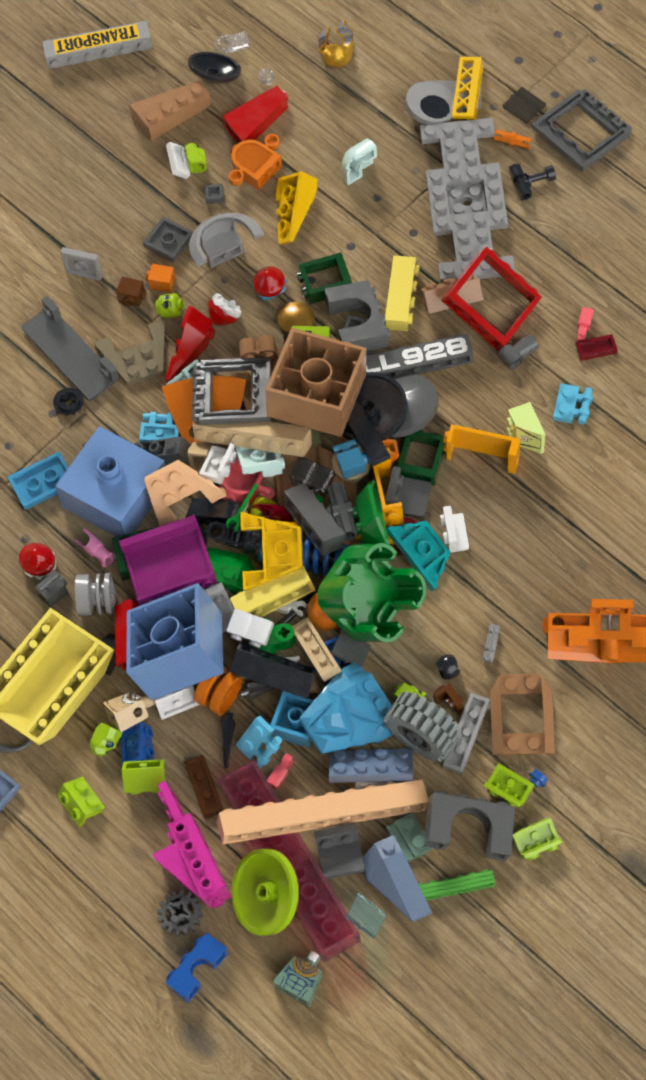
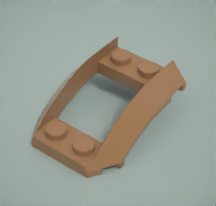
M539 673L499 675L490 690L492 756L555 754L552 690L543 676ZM542 695L543 733L503 734L501 696Z

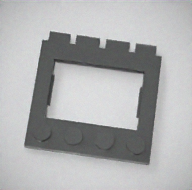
M578 89L533 122L531 127L582 172L629 138L632 130L630 125L621 120L612 110H607L608 107L600 100L595 99V96L586 89L583 91ZM576 105L612 134L611 137H607L589 153L582 151L574 140H569L561 129L553 126L554 121Z
M270 357L201 360V363L194 364L192 421L200 422V425L270 422V417L266 413L265 391L271 378ZM251 370V410L238 409L212 412L213 372Z

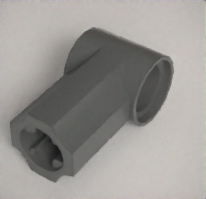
M528 334L515 344L504 346L498 356L510 369H515L523 362L525 357L536 351L539 345L536 339Z

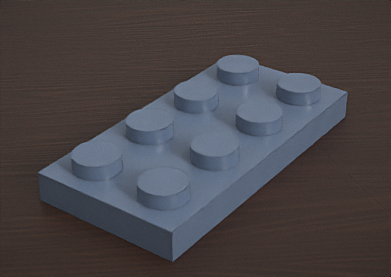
M358 749L330 752L329 783L413 781V749Z

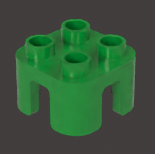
M385 543L355 544L347 547L318 588L317 600L321 610L353 640L358 642H393L397 640L405 628L399 622L390 621L399 610L418 609L426 597V583L422 575L413 568L396 569L392 567L387 561H393L397 551Z

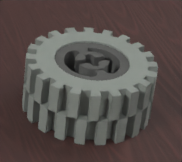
M408 691L406 693L402 692L383 719L385 727L390 729L389 732L395 735L399 742L402 741L404 746L413 749V752L416 754L420 753L426 759L429 757L432 761H443L462 734L457 722L452 721L453 718L447 715L444 709L438 708L432 701H427V698L419 697L418 694H411Z

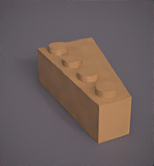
M196 81L129 105L132 118L152 141L211 106L209 91L200 81Z

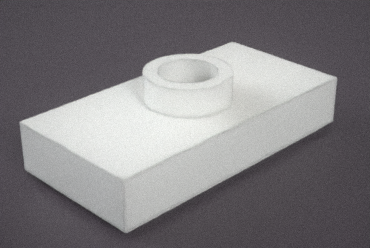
M169 142L166 148L172 174L188 179L191 175L184 146Z

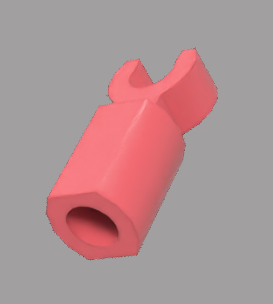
M584 307L581 310L578 322V341L585 340L587 330H590L594 312L591 308Z
M286 753L280 765H276L266 781L269 787L279 790L289 774L288 769L294 763L293 756Z

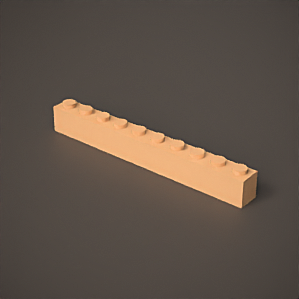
M413 779V781L402 783L390 782L384 786L376 787L371 785L360 790L348 789L341 793L329 792L317 797L310 795L299 800L287 799L280 803L267 802L262 806L256 807L248 805L237 810L225 809L219 812L217 825L222 845L409 814L411 812L426 811L428 796L423 779Z

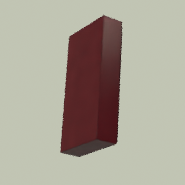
M613 334L575 342L580 361L617 354L618 351Z

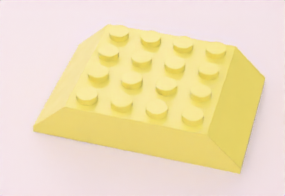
M50 608L0 669V719L37 745H41L54 738L105 675L114 649Z

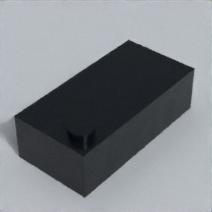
M240 642L229 672L307 699L317 670L316 668Z

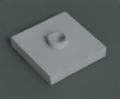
M62 247L60 253L66 273L95 280L102 279L103 273L97 254Z

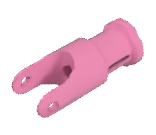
M83 528L82 530L88 534L90 540L86 546L77 539H75L76 543L91 557H96L104 568L111 565L115 560V554L109 552L97 537Z

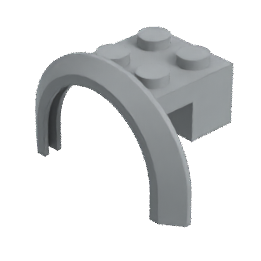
M240 213L218 214L206 219L194 230L189 242L190 254L197 267L208 262L210 267L213 268L244 253L243 242L236 232L235 222L246 227L254 240L265 236L258 223L249 216Z

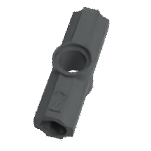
M339 482L331 483L327 487L331 504V515L339 528L343 529L345 533L344 540H353V538L357 537V529L353 519L352 504L347 499L344 485Z

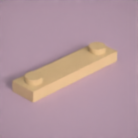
M308 617L292 626L295 636L324 682L341 672L340 667Z

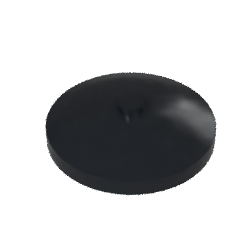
M366 372L356 400L383 441L394 435L404 424L408 412L407 397L402 386L392 377L377 372ZM346 424L342 436L348 440H356Z

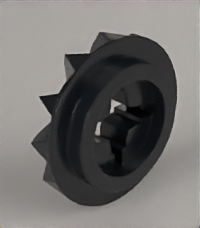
M64 388L54 396V408L59 414H64L66 417L69 414L75 415L77 411H81V407L84 405L83 395L75 388ZM71 397L72 403L67 407L65 402H68V399Z

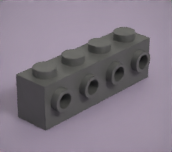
M305 483L284 491L283 506L322 556L343 548L345 539L343 529L339 528L333 516L327 513L324 505L316 499L314 492L309 490Z

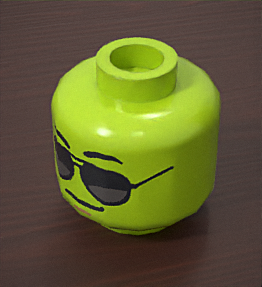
M172 293L160 295L158 300H156L155 308L158 315L163 319L179 317L185 305L184 300L180 299L178 294Z

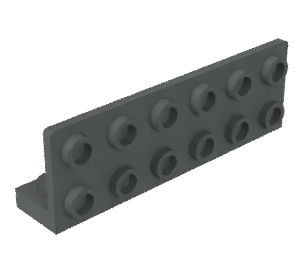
M46 296L41 299L43 304L42 312L22 325L21 329L86 399L92 401L120 380L117 368L105 356L100 358L61 317L59 307Z

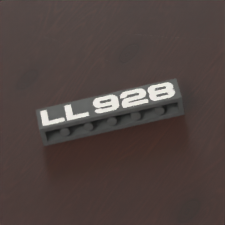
M457 334L446 339L439 338L432 342H421L414 346L399 347L396 350L366 355V372H377L388 376L424 374L473 363V350L468 334Z

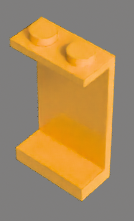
M452 424L450 430L445 432L444 452H447V460H451L453 449L456 447L508 458V473H516L520 458L519 438Z
M391 459L375 466L371 464L372 477L376 481L386 529L390 526L404 525L402 502L386 505L380 479L391 477Z

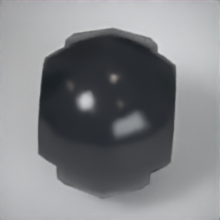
M442 655L436 662L443 679H454L461 671L454 655Z

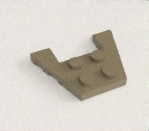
M164 320L148 324L153 341L119 352H115L110 337L94 341L95 348L117 368L118 375L127 386L164 375L166 328Z

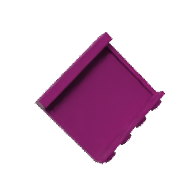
M195 515L119 541L140 606L197 583L203 589L218 583Z

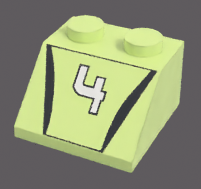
M531 403L509 409L508 418H506L508 425L506 427L507 436L519 438L520 447L539 454L544 453L545 432Z

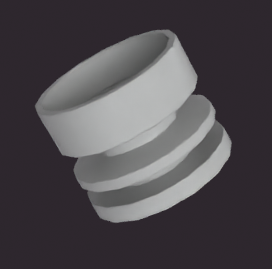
M105 573L104 582L102 575L97 574L95 583H93L90 574L76 575L75 602L78 616H92L96 606L99 615L104 614V607H106L107 615L114 613L116 589L111 573Z

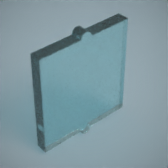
M358 893L346 918L358 926L359 930H363L374 939L387 914L375 906L374 902H370Z

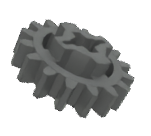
M181 890L180 894L177 895L175 891H172V897L165 895L166 901L159 902L162 909H157L158 915H161L157 919L159 923H162L161 927L163 930L168 928L169 935L176 932L177 937H180L181 932H184L185 936H188V930L196 931L195 924L201 925V921L198 918H203L204 916L203 912L200 911L203 907L202 904H198L199 899L197 896L192 899V892L185 895L184 891ZM190 905L194 908V914L189 911ZM182 910L184 911V914H179V915L177 916V914H176L177 912H178V913H181ZM167 912L171 915L170 922L166 918Z

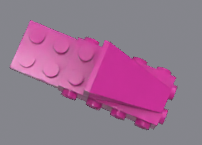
M164 781L158 784L161 790L158 792L162 803L165 804L167 815L171 820L167 824L170 830L167 832V835L172 844L154 853L153 857L166 872L209 908H218L225 903L224 901L232 898V895L198 823L190 813L184 815L175 793L167 782Z

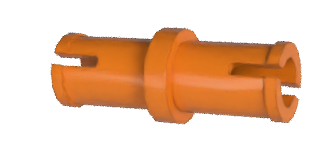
M499 129L495 131V134L502 135V137L494 135V141L507 143L511 147L514 145L528 150L531 145L524 142L532 143V138L517 135L516 132L509 133Z

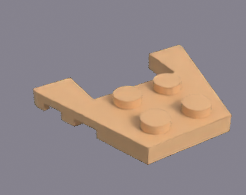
M179 460L145 477V484L160 526L177 521V516L168 506L199 490L202 491L211 504L227 496L224 488L215 486L213 481L199 476L197 471Z

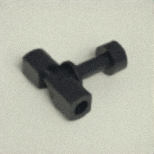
M520 164L509 166L510 176L513 182H517V192L522 201L532 197L530 189L532 182L547 179L548 182L556 180L555 170L552 165L544 167V172L530 176L528 172L523 173Z

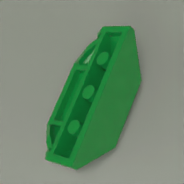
M371 480L355 498V507H352L353 519L357 518L358 522L355 523L357 535L361 536L362 543L364 544L385 543L390 545L376 481Z
M209 547L207 552L218 582L217 584L222 583L224 588L231 590L234 595L243 592L242 571H256L249 557Z

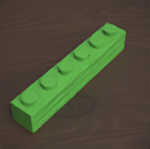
M485 869L480 873L471 872L466 876L457 875L452 879L448 877L442 879V881H430L428 884L419 883V887L426 901L495 887L493 871Z

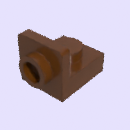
M451 684L440 686L435 690L433 694L435 704L445 699L450 710L454 709L457 714L464 710V702Z

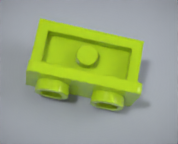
M498 763L490 779L483 786L488 788L487 792L495 797H503L506 799L505 803L516 808V806H524L535 784Z
M83 776L64 783L57 795L60 803L64 805L72 820L79 827L84 824L86 819L102 813L105 809Z
M550 817L514 832L512 838L519 856L528 861L538 858L540 856L539 853L545 850L547 852L559 848L558 845L563 843L562 839L558 837Z

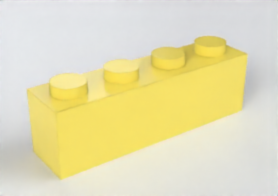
M393 256L385 314V328H389V330L408 331L409 324L413 322V313H410L411 308L415 307V297H412L413 292L417 291L415 276H419V265H416V257Z
M303 565L302 569L252 589L239 592L231 597L230 600L235 609L263 617L316 590Z

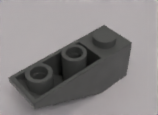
M182 436L134 443V445L164 460L165 465H169L177 460L186 465L190 464L188 449L191 444Z

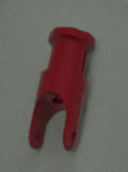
M255 504L252 506L253 509H258L262 512L261 517L270 520L290 522L292 516L284 506L280 507L276 504Z

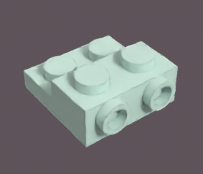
M235 446V452H237V459L243 474H254L261 471L263 477H273L282 474V469H285L284 459L280 453Z

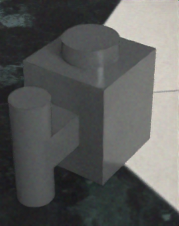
M54 571L35 586L37 595L51 608L68 594L66 588L68 584L61 575Z

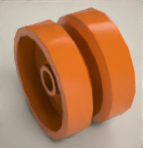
M224 666L223 674L199 682L194 695L196 703L203 707L209 706L210 711L218 716H222L230 709L239 694L243 682L241 676L231 672L228 673L227 668Z

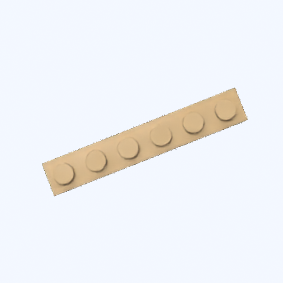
M193 422L192 424L194 440L228 446L232 443L237 447L304 457L312 445L311 428L275 422L200 425V422Z

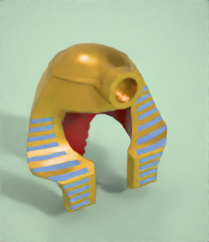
M345 20L338 22L336 33L343 38L344 44H329L328 36L331 29L329 27L322 30L318 40L319 53L322 55L325 64L333 68L344 67L352 58L354 33L352 29L346 27L347 22Z

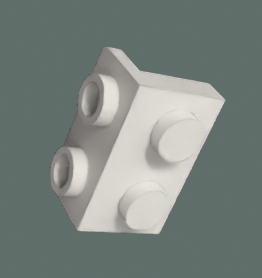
M230 443L228 449L212 445L199 476L204 479L208 478L214 483L222 484L224 478L229 476L231 463H235L237 452L234 451V444Z
M451 506L443 507V514L440 515L441 526L446 528V532H443L444 543L448 544L450 552L469 550L463 513L452 514Z

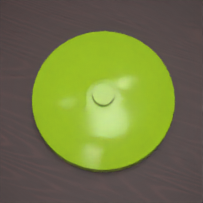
M253 850L242 858L235 870L231 888L232 904L235 914L243 927L255 935H274L284 930L295 914L299 895L297 877L289 860L276 850Z

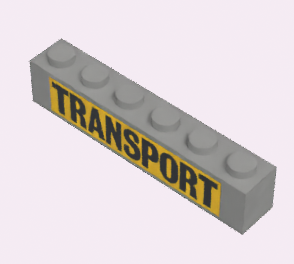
M147 21L42 41L48 69L152 48Z

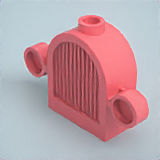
M237 457L235 463L230 465L229 476L224 478L222 484H218L219 488L222 487L226 490L227 496L222 499L234 501L240 506L255 483L259 486V496L273 501L275 495L272 488L262 485L265 477L262 476L261 471L254 474H243Z

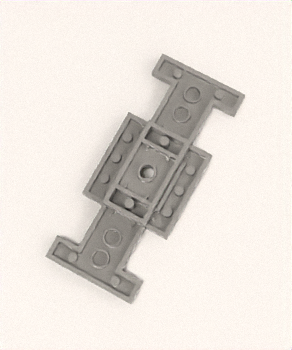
M493 118L420 125L422 144L440 143L443 160L442 169L426 170L434 236L452 234L456 257L454 262L438 263L440 283H444V280L450 278L457 280L476 254L486 246L493 250L490 230L508 228L499 163L481 164L477 142L478 138L494 137ZM470 201L471 204L469 206H465L462 204V202ZM513 255L499 257L502 261L507 262L515 272ZM484 260L472 273L473 276L476 275L479 279L502 277Z

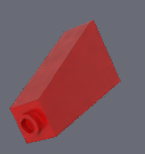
M277 85L223 115L224 127L237 144L245 140H256L288 109L287 100H289V97Z
M133 599L125 600L115 606L116 665L125 671L127 661V611L140 606Z

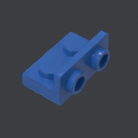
M139 722L122 732L120 737L122 766L123 762L154 760L155 752L152 743L153 731L151 726Z

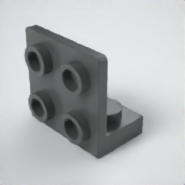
M393 466L385 504L402 502L403 515L424 518L432 483L405 478L401 475V468Z
M355 822L314 831L323 878L325 880L365 871Z

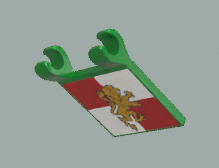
M254 484L237 514L227 520V528H229L230 524H236L234 531L237 532L241 527L240 512L250 514V507L254 499L259 497L258 484Z

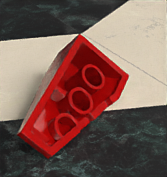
M188 306L181 324L183 329L181 339L177 338L176 356L173 355L165 378L166 384L194 362L208 347L210 340L214 339L215 329H213L212 320L193 306Z

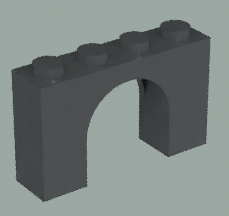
M369 280L324 289L325 304L329 315L347 311H358L369 317L368 321L361 325L339 329V341L351 342L354 345L367 348V351L388 347V339H391L390 330L385 328V316L380 314V302L375 300L376 292L374 287L370 286Z
M444 791L432 793L428 798L424 847L445 850L450 844L453 817L465 813L477 817L486 829L485 858L506 861L511 856L515 807L508 806V803L505 802L491 803L483 798L475 800L469 799L466 795H448Z

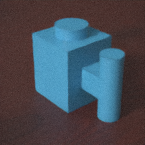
M355 439L332 446L344 479L366 472L368 460L366 454L361 453L359 447H356Z

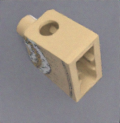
M130 692L103 702L109 721L122 732L148 718L146 708L155 705V701L151 700L147 695L140 697L136 692Z

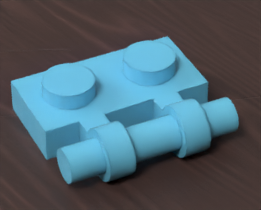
M560 383L553 420L572 424L573 417L579 418V424H586V420L590 415L589 405L593 401V389L587 387L583 394H579L578 386ZM577 402L582 403L580 409L575 408Z
M143 413V421H149V423L141 422L139 442L179 437L180 432L176 424H174L171 413ZM157 421L166 422V424H159Z
M261 716L255 718L235 745L249 759L254 756L257 757V761L254 764L257 769H261L264 765L268 764L270 756L278 751L282 742L281 737L275 736L273 738L271 736L274 729ZM264 743L266 744L265 751L261 748Z

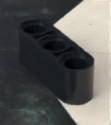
M193 498L185 518L195 515L197 522L200 524L209 525L212 522L226 524L229 518L237 514L241 506L229 500H218L211 504L208 499Z

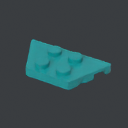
M427 521L388 527L386 529L387 534L413 568L422 575L431 591L435 590L438 586L439 577L443 574L445 562L448 561L450 556V550Z

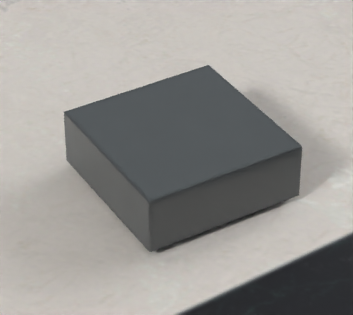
M223 184L204 185L206 204L224 203Z

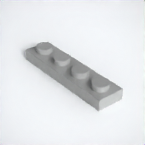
M470 693L458 726L461 728L460 733L462 734L446 756L443 763L444 769L463 775L489 707V698Z

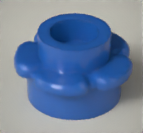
M537 769L529 773L531 777L529 781L534 783L535 787L546 786L545 783L548 781V778Z

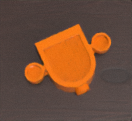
M276 134L267 135L264 140L265 144L256 140H245L232 147L230 153L232 154L234 170L229 173L231 185L239 186L245 181L257 190H260L282 167L281 156L273 151L280 144L279 137Z

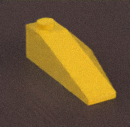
M302 171L278 178L275 194L276 201L279 202V208L276 210V213L280 217V222L277 225L278 244L284 245L294 241L315 198L318 178Z

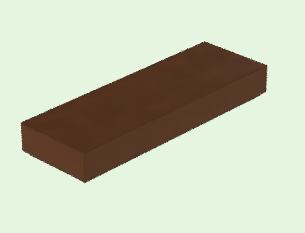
M204 755L184 761L204 819L222 812L223 807Z

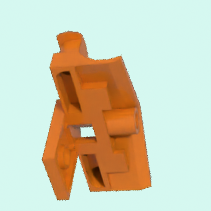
M591 599L589 614L548 613V617L543 619L542 624L544 633L548 634V659L596 663L646 662V615L631 614L634 608V600ZM601 618H607V630H601ZM612 618H619V630H612Z

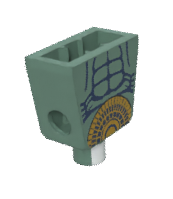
M313 951L308 953L305 960L294 956L274 979V988L310 1008L322 978V971L316 967L321 957Z

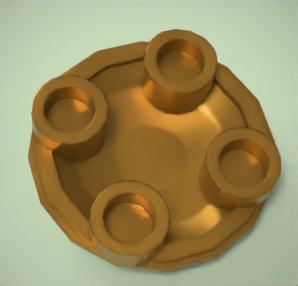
M299 301L290 302L279 310L277 322L280 328L284 330V333L287 334L292 326H313L314 312L306 303Z

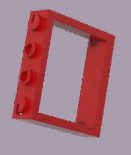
M486 246L476 254L441 301L493 348L499 350L508 343L542 296L534 287L526 283L521 275L515 273L507 262L502 261L495 251ZM483 260L529 301L504 336L457 294Z

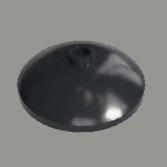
M198 52L192 54L188 59L190 70L196 76L209 83L221 84L231 82L241 74L240 65L234 59L223 54Z

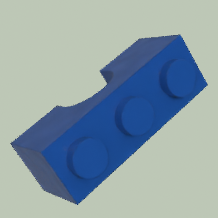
M208 933L203 937L200 936L195 941L193 950L190 953L187 952L182 957L179 967L176 970L173 969L166 978L168 989L188 1004L201 988L200 982L193 977L194 969L199 965L206 964L216 970L229 954L227 947Z

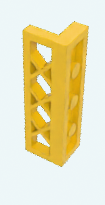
M460 57L452 119H477L483 74L482 57ZM464 63H473V66L468 70L463 67ZM468 76L471 81L465 85L461 80ZM464 91L468 92L469 96L465 99L459 96ZM463 105L467 108V113H457V109Z

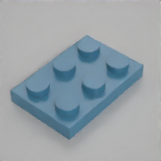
M59 451L7 478L24 510H27L58 494L55 486L69 467Z

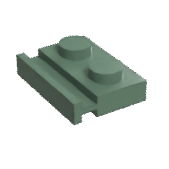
M412 812L396 820L393 824L386 826L388 834L395 836L408 863L433 850V848L424 847L425 832Z

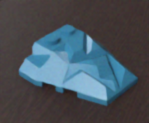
M353 662L341 669L340 673L333 676L319 696L301 715L299 721L320 754L344 750L348 747L363 746L367 743H379L392 736L389 732L390 729L386 728L383 722L385 715L392 705L370 672H365L360 665Z

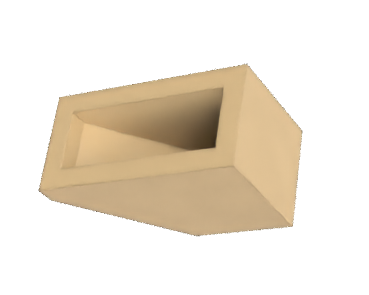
M202 441L192 443L188 449V458L192 469L200 472L213 444Z

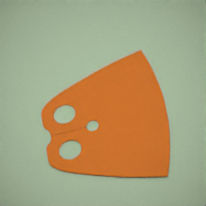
M213 376L212 412L240 409L246 379ZM193 378L163 386L162 389L168 408L181 436L191 445L193 442H201L194 440L189 434V430L193 427L192 424L194 422L192 421Z

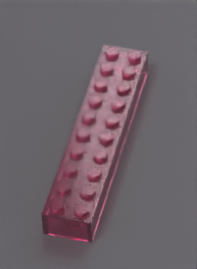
M255 760L218 780L220 789L233 810L242 809L248 805L254 807L262 806L267 802L280 803ZM298 832L251 840L256 849L276 850L283 854L291 863L297 877L299 891L295 915L323 963L361 942L358 930Z

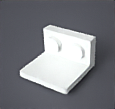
M193 685L154 699L162 720L200 705L194 701L195 690Z

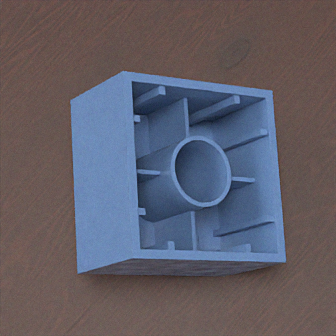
M99 426L55 487L62 508L117 537L135 532L151 510L153 505L145 484V477L166 465L165 461Z
M198 583L127 611L126 673L151 700L224 673L222 611Z

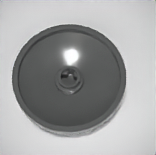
M397 374L390 376L402 386L408 403L406 420L402 427L391 437H403L413 434L424 428L435 416L439 405L436 389L428 379L420 375Z

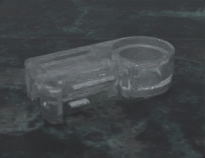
M243 30L244 32L230 36L228 34L218 36L214 40L215 51L219 54H226L249 48L250 40L247 31ZM221 42H224V43L227 44V45H226L225 47H223V48H220V47L217 46V45H218L219 43H221Z

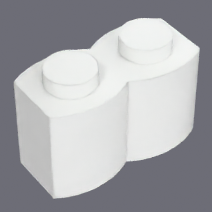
M234 609L226 632L231 634L230 638L241 642L242 639L250 641L249 645L260 648L261 645H267L274 623L250 613Z

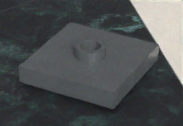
M162 217L143 242V247L175 262L190 242L193 231Z

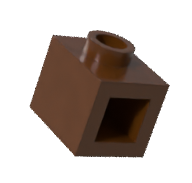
M121 277L116 291L118 302L125 303L128 306L135 305L140 307L142 300H145L147 295L144 282Z

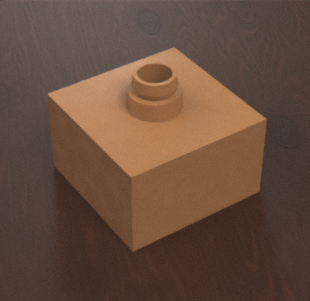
M291 328L265 389L267 416L342 437L366 376L367 348Z

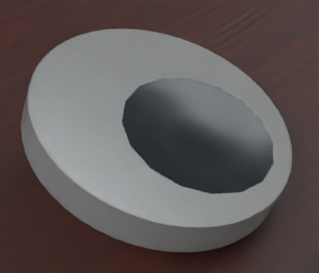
M429 81L419 82L410 87L405 98V108L414 120L423 125L445 123L453 120L454 94L448 88L439 83Z

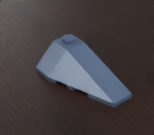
M392 835L374 843L363 856L365 871L362 873L367 882L375 886L411 922L432 914L395 836Z

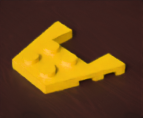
M240 512L241 530H262L263 570L242 571L244 591L303 568L302 528L300 526Z

